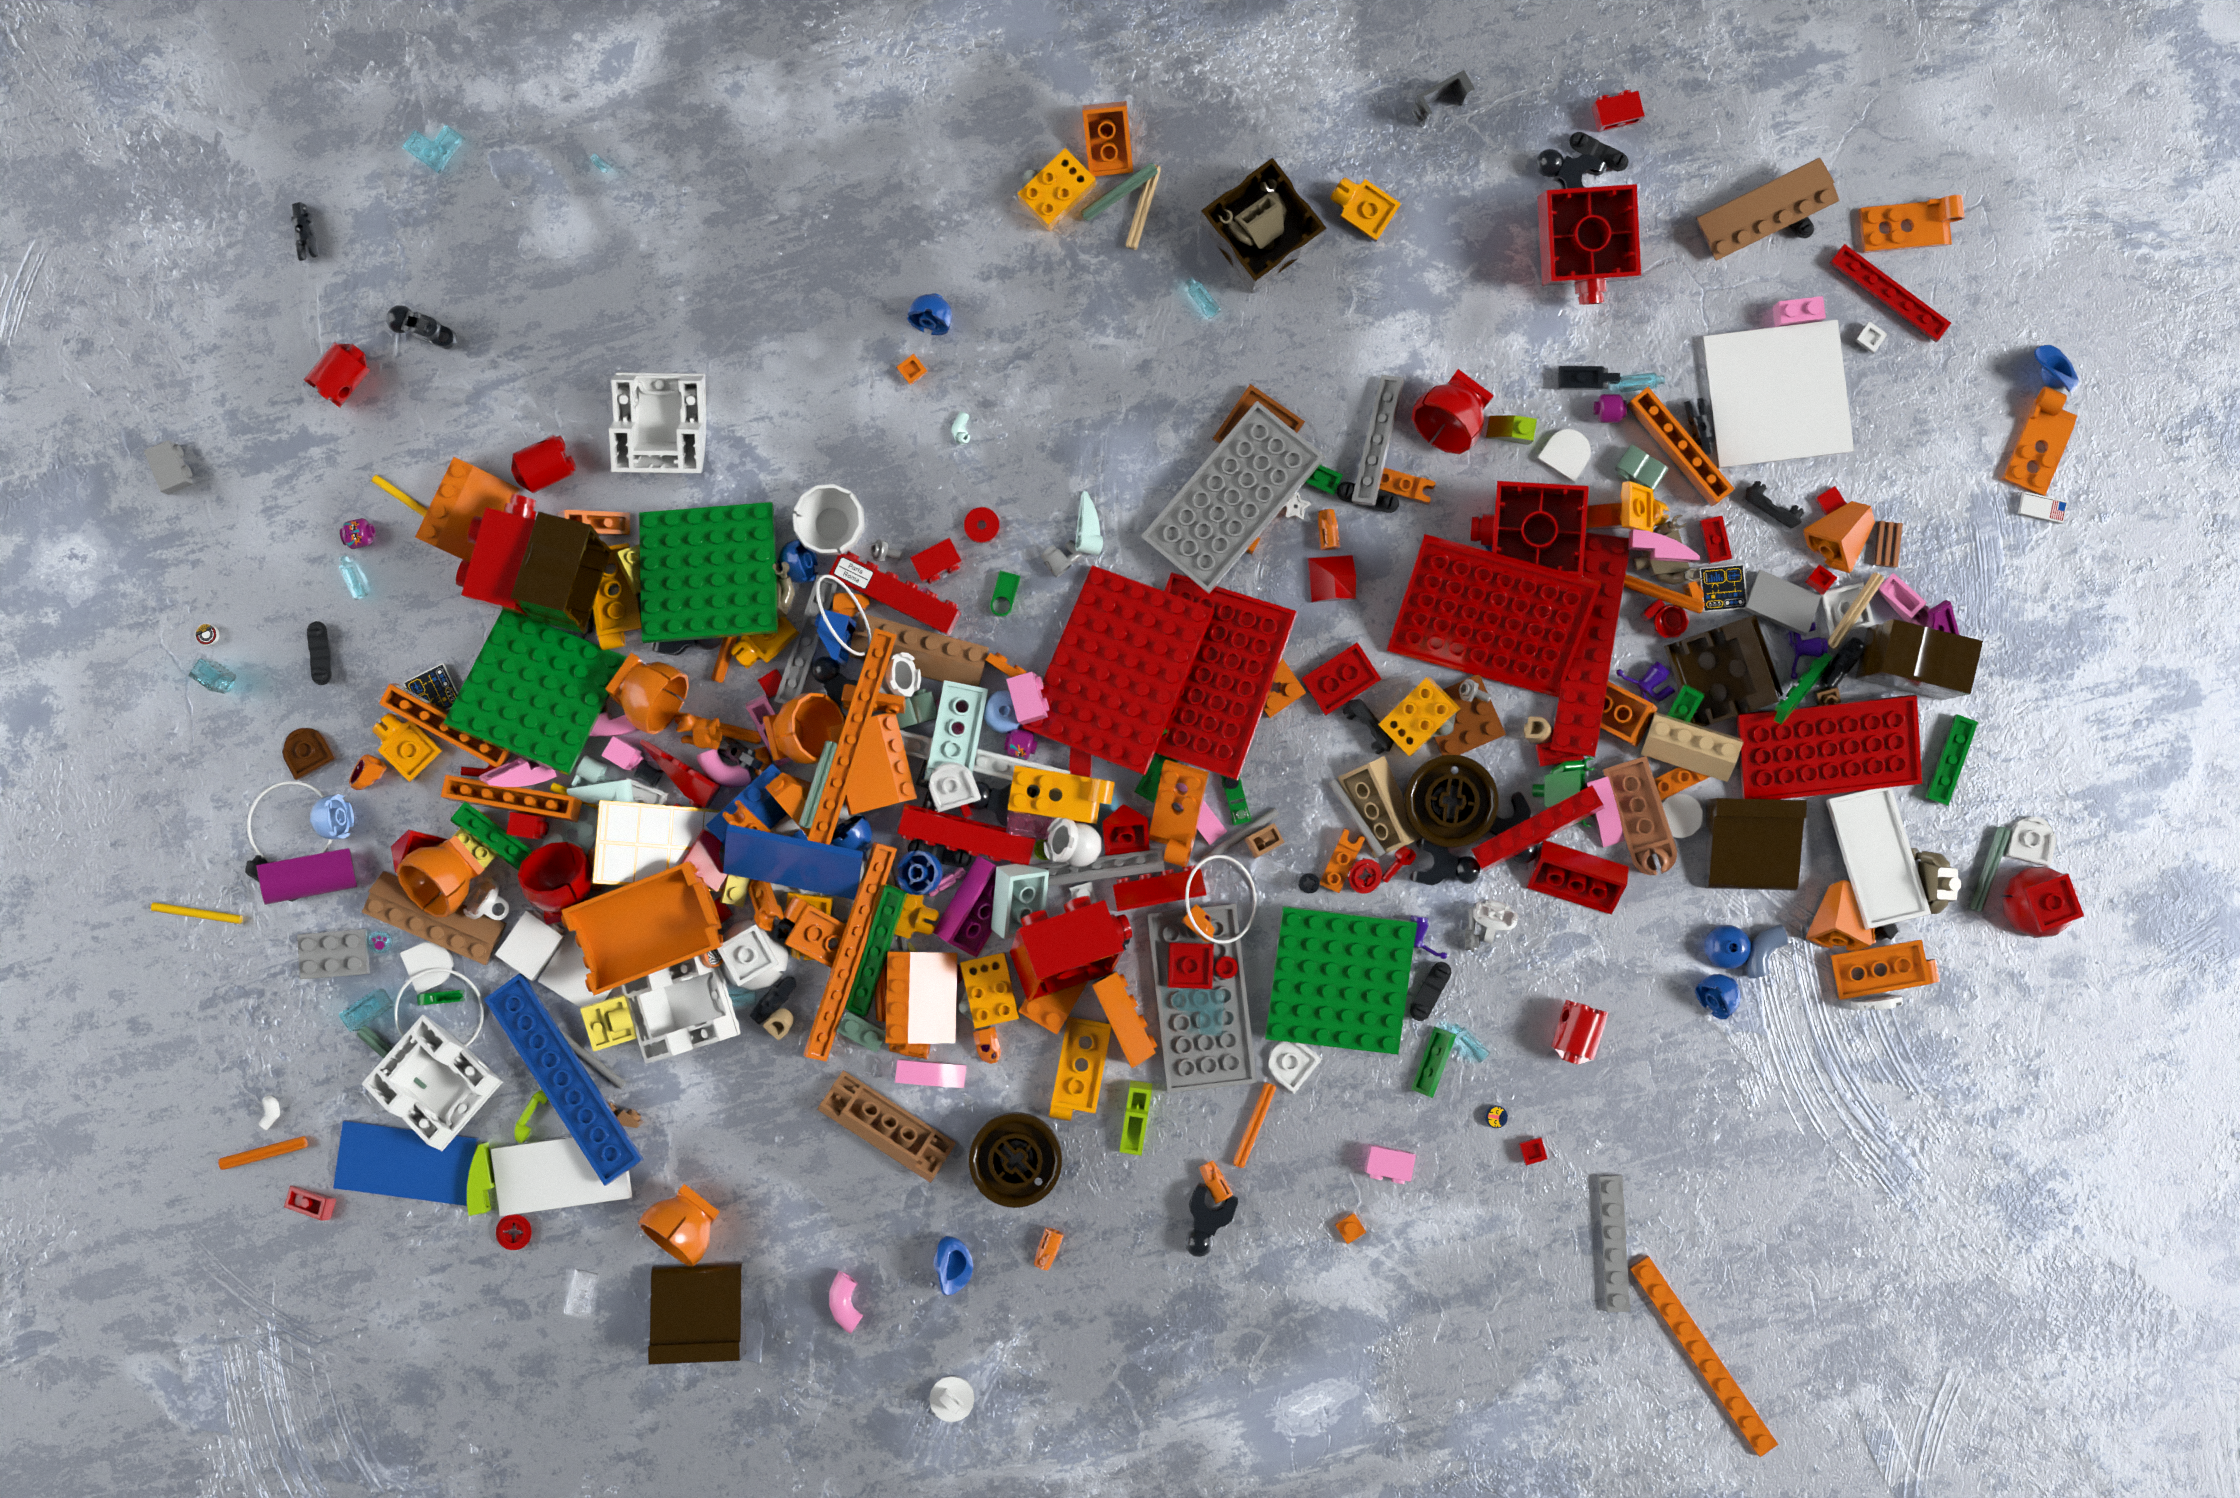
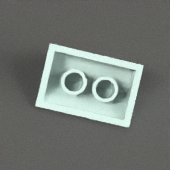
M1020 864L996 867L991 929L1003 939L1015 938L1018 928L1023 927L1020 920L1024 916L1036 911L1045 910L1049 871L1047 869Z

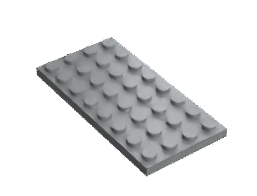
M1256 401L1141 537L1209 594L1325 460V456Z
M1236 904L1201 908L1211 917V924L1215 928L1213 939L1229 940L1240 934ZM1187 909L1147 914L1167 1093L1257 1083L1240 938L1226 944L1212 941L1205 942L1181 921L1187 914ZM1169 942L1214 944L1212 989L1167 988ZM1230 956L1237 962L1238 970L1235 976L1224 979L1216 973L1215 964L1219 958Z

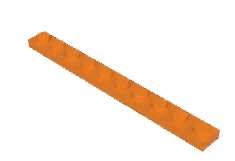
M877 628L874 630L807 839L808 841L828 845L831 843L897 637L896 634Z
M878 842L873 843L803 1054L805 1057L827 1062L897 851L893 846Z
M1647 1255L1631 1266L1629 1269L1756 1454L1761 1457L1779 1445L1650 1257Z

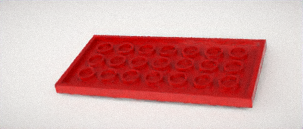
M1916 695L1797 707L1782 725L1774 721L1777 714L1775 710L1742 713L1737 716L1738 738L1743 741L1739 753L1742 799L1780 800L1922 784L1918 702Z

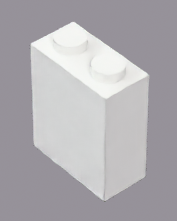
M536 909L534 911L526 910L495 955L531 981L536 980L566 937V934L563 933L564 928L557 923L546 925L544 914Z

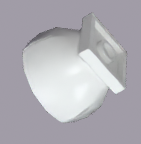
M836 484L813 487L801 495L793 510L795 513L793 514L794 533L806 549L821 556L841 555V553L843 554L846 551L851 552L852 547L857 544L865 528L863 506L854 493Z
M753 918L735 922L723 934L722 947L717 948L724 960L720 965L722 974L734 986L752 991L773 985L784 974L782 971L786 970L790 955L788 946L775 940L773 935L774 929L772 931L761 929Z

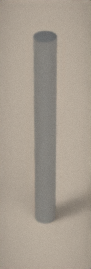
M1336 779L1328 783L1378 858L1386 852Z
M1274 807L1203 855L1201 859L1204 860L1213 855H1221L1279 815L1278 811Z
M560 1029L578 1056L619 1089L625 1085L626 1082Z

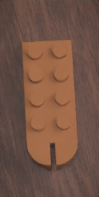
M1647 756L1603 769L1605 777L1608 776L1612 787L1623 834L1634 866L1646 875H1658L1653 857L1654 854H1657L1661 873L1663 874L1668 871L1676 862L1677 848Z

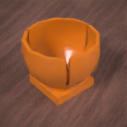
M630 653L606 687V691L623 708L626 719L639 730L655 735L672 722L685 702L664 689L686 699L689 682L688 676L678 668L662 662L643 664L638 656Z
M802 693L783 704L779 713L763 717L773 761L789 757L796 763L818 764L824 744L829 740L827 727L845 723L838 704L827 695L821 693Z
M454 835L436 847H421L409 853L399 863L396 872L400 885L409 898L421 909L426 907L424 909L426 913L440 918L448 917L459 908L468 894L470 880L481 874L485 869L459 838Z
M683 1184L678 1190L676 1197L655 1202L641 1216L638 1224L643 1232L664 1251L685 1265L694 1267L703 1258L710 1245L711 1225L717 1219L720 1211L687 1185Z

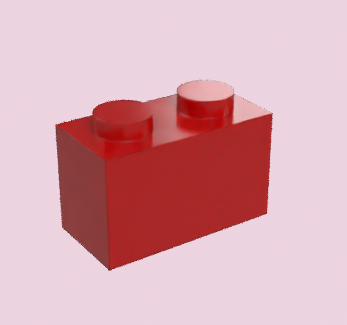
M1625 90L1618 93V96H1600L1591 107L1598 132L1640 123L1645 117L1639 91L1631 92V90Z
M950 537L910 557L923 584L928 582L929 585L940 580V575L946 572L952 574L958 571L960 565L963 564Z
M510 812L506 834L531 839H543V836L547 835L549 823L546 822L547 817Z

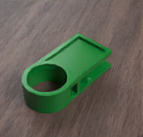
M1000 570L990 602L991 610L996 616L1005 617L1011 613L1021 578L1019 575ZM1000 597L1006 598L1010 603L1009 610L1003 614L995 612L993 608L994 601Z
M465 990L417 994V1003L420 1006L465 1001Z

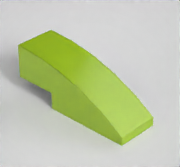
M1130 1080L1120 1153L1142 1156L1153 1083Z
M489 1142L478 1145L469 1170L467 1183L468 1216L487 1213L492 1210L488 1189L496 1185Z

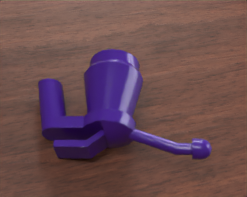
M1812 622L1809 632L1816 630L1815 622ZM1792 631L1788 632V643L1794 649L1796 655L1791 673L1793 680L1798 677L1796 666L1799 657L1806 655L1820 658L1824 653H1828L1826 638L1815 637L1802 640L1801 634L1794 632V643Z
M1658 661L1650 665L1642 680L1639 679V681L1625 676L1621 669L1616 671L1619 677L1621 676L1623 679L1637 684L1641 690V696L1651 703L1653 702L1646 697V692L1658 703L1675 692L1670 685L1657 694L1652 690L1665 681L1670 674Z
M1411 915L1409 921L1417 922L1414 948H1423L1431 954L1441 957V959H1446L1447 954L1445 952L1437 953L1424 945L1425 942L1423 940L1429 927L1428 918Z

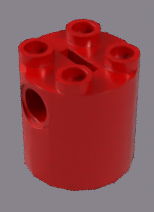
M334 342L303 380L313 388L317 386V392L327 400L329 399L341 408L371 369L367 366L366 354L354 344Z
M552 435L543 441L513 453L511 471L518 485L532 493H536L564 478L574 475L576 464L571 455L567 457L565 453L566 444L561 435L557 437Z
M1565 1001L1551 1045L1561 1060L1576 1065L1595 1060L1608 1012L1593 1009L1578 1002Z

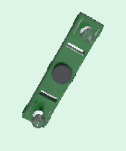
M1221 776V783L1225 790L1232 824L1235 826L1250 822L1252 818L1248 810L1241 777L1239 776L1238 781ZM1243 799V802L1235 804L1230 803L1232 801Z

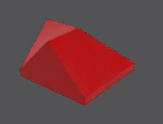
M1353 555L1308 558L1311 603L1356 599V570Z
M1122 804L1102 822L1105 856L1150 850L1148 819L1132 808Z
M408 829L391 846L395 873H397L396 870L399 863L409 853L421 847H436L448 839Z

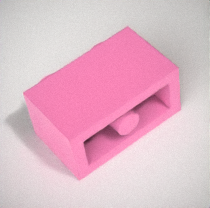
M1823 296L1779 301L1772 307L1775 327L1822 322L1826 318Z
M1028 672L1006 679L1018 723L1024 725L1048 717L1046 711H1049L1047 699L1043 698L1041 694L1043 683L1040 676L1037 677L1035 673Z
M614 736L601 755L621 768L633 771L634 768L637 769L644 760V757H642L644 752Z
M1369 1144L1364 1171L1369 1173L1370 1178L1382 1180L1383 1176L1392 1178L1391 1182L1405 1184V1181L1411 1182L1416 1154Z

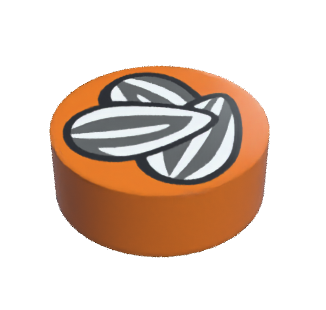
M717 949L700 955L702 963L708 968L720 966L724 961Z

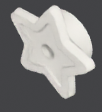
M1296 492L1285 505L1287 509L1285 518L1296 516L1304 520V510L1310 506V502L1302 500L1299 492Z

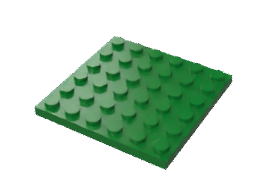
M773 502L639 512L641 630L643 643L778 633L777 582L775 569H773V565L776 563Z
M502 609L443 723L451 729L570 776L610 695L606 691V687L627 657L609 649L602 650L597 644L547 624L534 621L532 618Z
M1282 906L1265 1039L1398 1055L1417 922Z

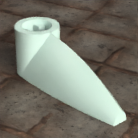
M1083 491L1079 507L1075 549L1077 552L1098 556L1103 546L1098 515L1089 494Z
M631 780L567 789L569 796L592 804H599L600 800L634 802Z

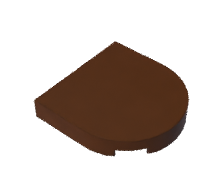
M299 728L292 731L287 736L282 750L283 758L294 779L297 781L337 760L325 736L311 728Z

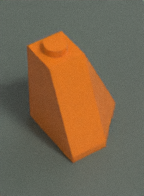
M1851 501L1807 526L1803 530L1807 546L1813 552L1819 551L1826 558L1824 562L1830 568L1850 573L1875 524L1872 508L1869 505Z
M782 772L765 788L808 837L811 828L801 827L799 822L812 782Z
M1841 880L1829 885L1808 930L1806 939L1824 948H1833V945L1847 946L1846 950L1858 951L1871 946L1869 929L1865 930L1850 881Z

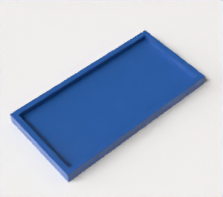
M728 824L723 873L855 900L859 887L863 852Z
M344 1120L333 1188L467 1206L469 1170L477 1150L479 1138L456 1135L446 1148L440 1151L426 1144L413 1129Z

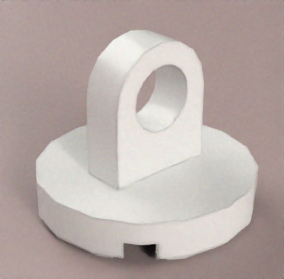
M487 877L484 879L486 882H480L475 885L466 898L465 905H467V909L465 908L463 911L470 919H477L485 914L491 919L501 920L509 912L508 903L498 896L499 883L493 878ZM496 903H501V911L498 914H493L492 907Z
M1486 900L1485 903L1477 902L1473 909V917L1478 923L1487 927L1483 942L1492 944L1496 930L1513 929L1518 921L1517 912L1513 913L1509 905L1499 901Z
M945 1376L938 1380L931 1389L929 1401L931 1409L937 1417L943 1421L955 1422L969 1415L973 1408L975 1397L973 1388L967 1380L961 1376Z

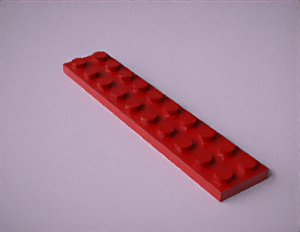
M1586 533L1583 577L1600 581L1601 587L1564 683H1561L1551 751L1596 758L1630 552L1628 550L1629 538Z

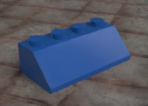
M824 609L826 617L836 634L851 648L852 635L857 623L850 616ZM818 613L815 627H817L821 640L831 658L842 667H847L850 652L837 641L829 630L822 614Z
M772 763L706 824L707 828L724 845L729 823L722 814L723 812L734 814L738 809L735 805L736 800H740L770 830L788 814L765 788L774 778L782 773L778 767Z

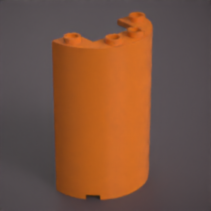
M692 862L682 863L561 910L563 914L561 916L562 923L565 928L569 929V932L576 931L575 941L578 947L582 948L585 955L583 957L585 967L591 971V973L586 974L587 979L585 983L588 991L592 992L593 996L722 947L723 935H718V929L722 927L716 906L703 877L698 878L695 873L698 872V869Z

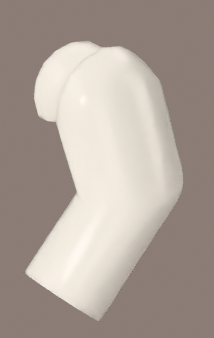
M271 1095L265 1096L262 1100L266 1115L258 1124L264 1130H268L280 1116L279 1103Z

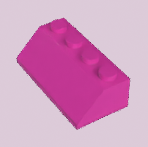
M981 856L976 858L933 932L947 943L976 958L993 931L991 929L997 867V865Z

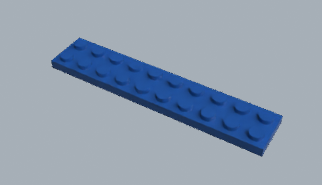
M519 973L484 998L603 1185H609L644 1160L526 977Z

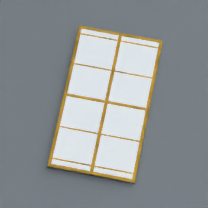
M599 800L592 883L628 885L680 865L702 829L714 835L707 828L706 824L721 810ZM722 843L720 861L724 867L725 845ZM724 881L718 889L720 892L723 890Z

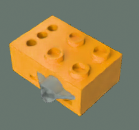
M1064 148L1043 169L1025 171L1022 189L1017 193L1018 201L1050 231L1096 187V178Z
M1426 677L1378 725L1410 757L1431 737L1445 736L1452 733L1455 715L1461 708L1431 677Z
M1005 952L960 962L966 991L960 1002L959 1010L974 1023L975 1029L1020 1018Z

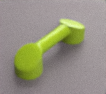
M542 1089L531 1097L516 1122L514 1137L520 1144L525 1142L532 1130L526 1126V1123L538 1103L546 1105L549 1102Z

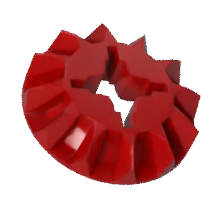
M1363 858L1360 861H1355V865L1349 868L1350 874L1347 877L1351 888L1358 893L1366 894L1374 891L1379 886L1382 879V870L1376 861ZM1364 870L1369 873L1368 876H1365V880L1358 877L1363 874Z
M518 1214L503 1217L496 1227L497 1241L508 1250H519L525 1247L530 1242L533 1233L531 1223L528 1222L525 1216ZM513 1225L516 1226L517 1230L523 1231V1233L517 1234L515 1239L513 1234L505 1232L512 1229Z

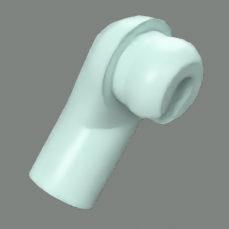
M962 411L959 412L951 427L955 441L961 445L968 443L970 440V436L965 429L970 416Z

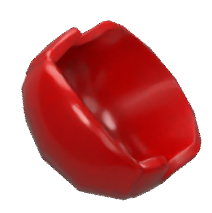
M1673 604L1663 606L1654 618L1655 630L1664 638L1679 637L1686 631L1689 623L1687 612L1682 607Z

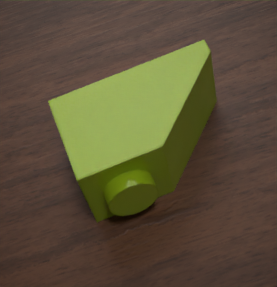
M1517 415L1489 416L1486 438L1530 445L1534 441L1537 419Z

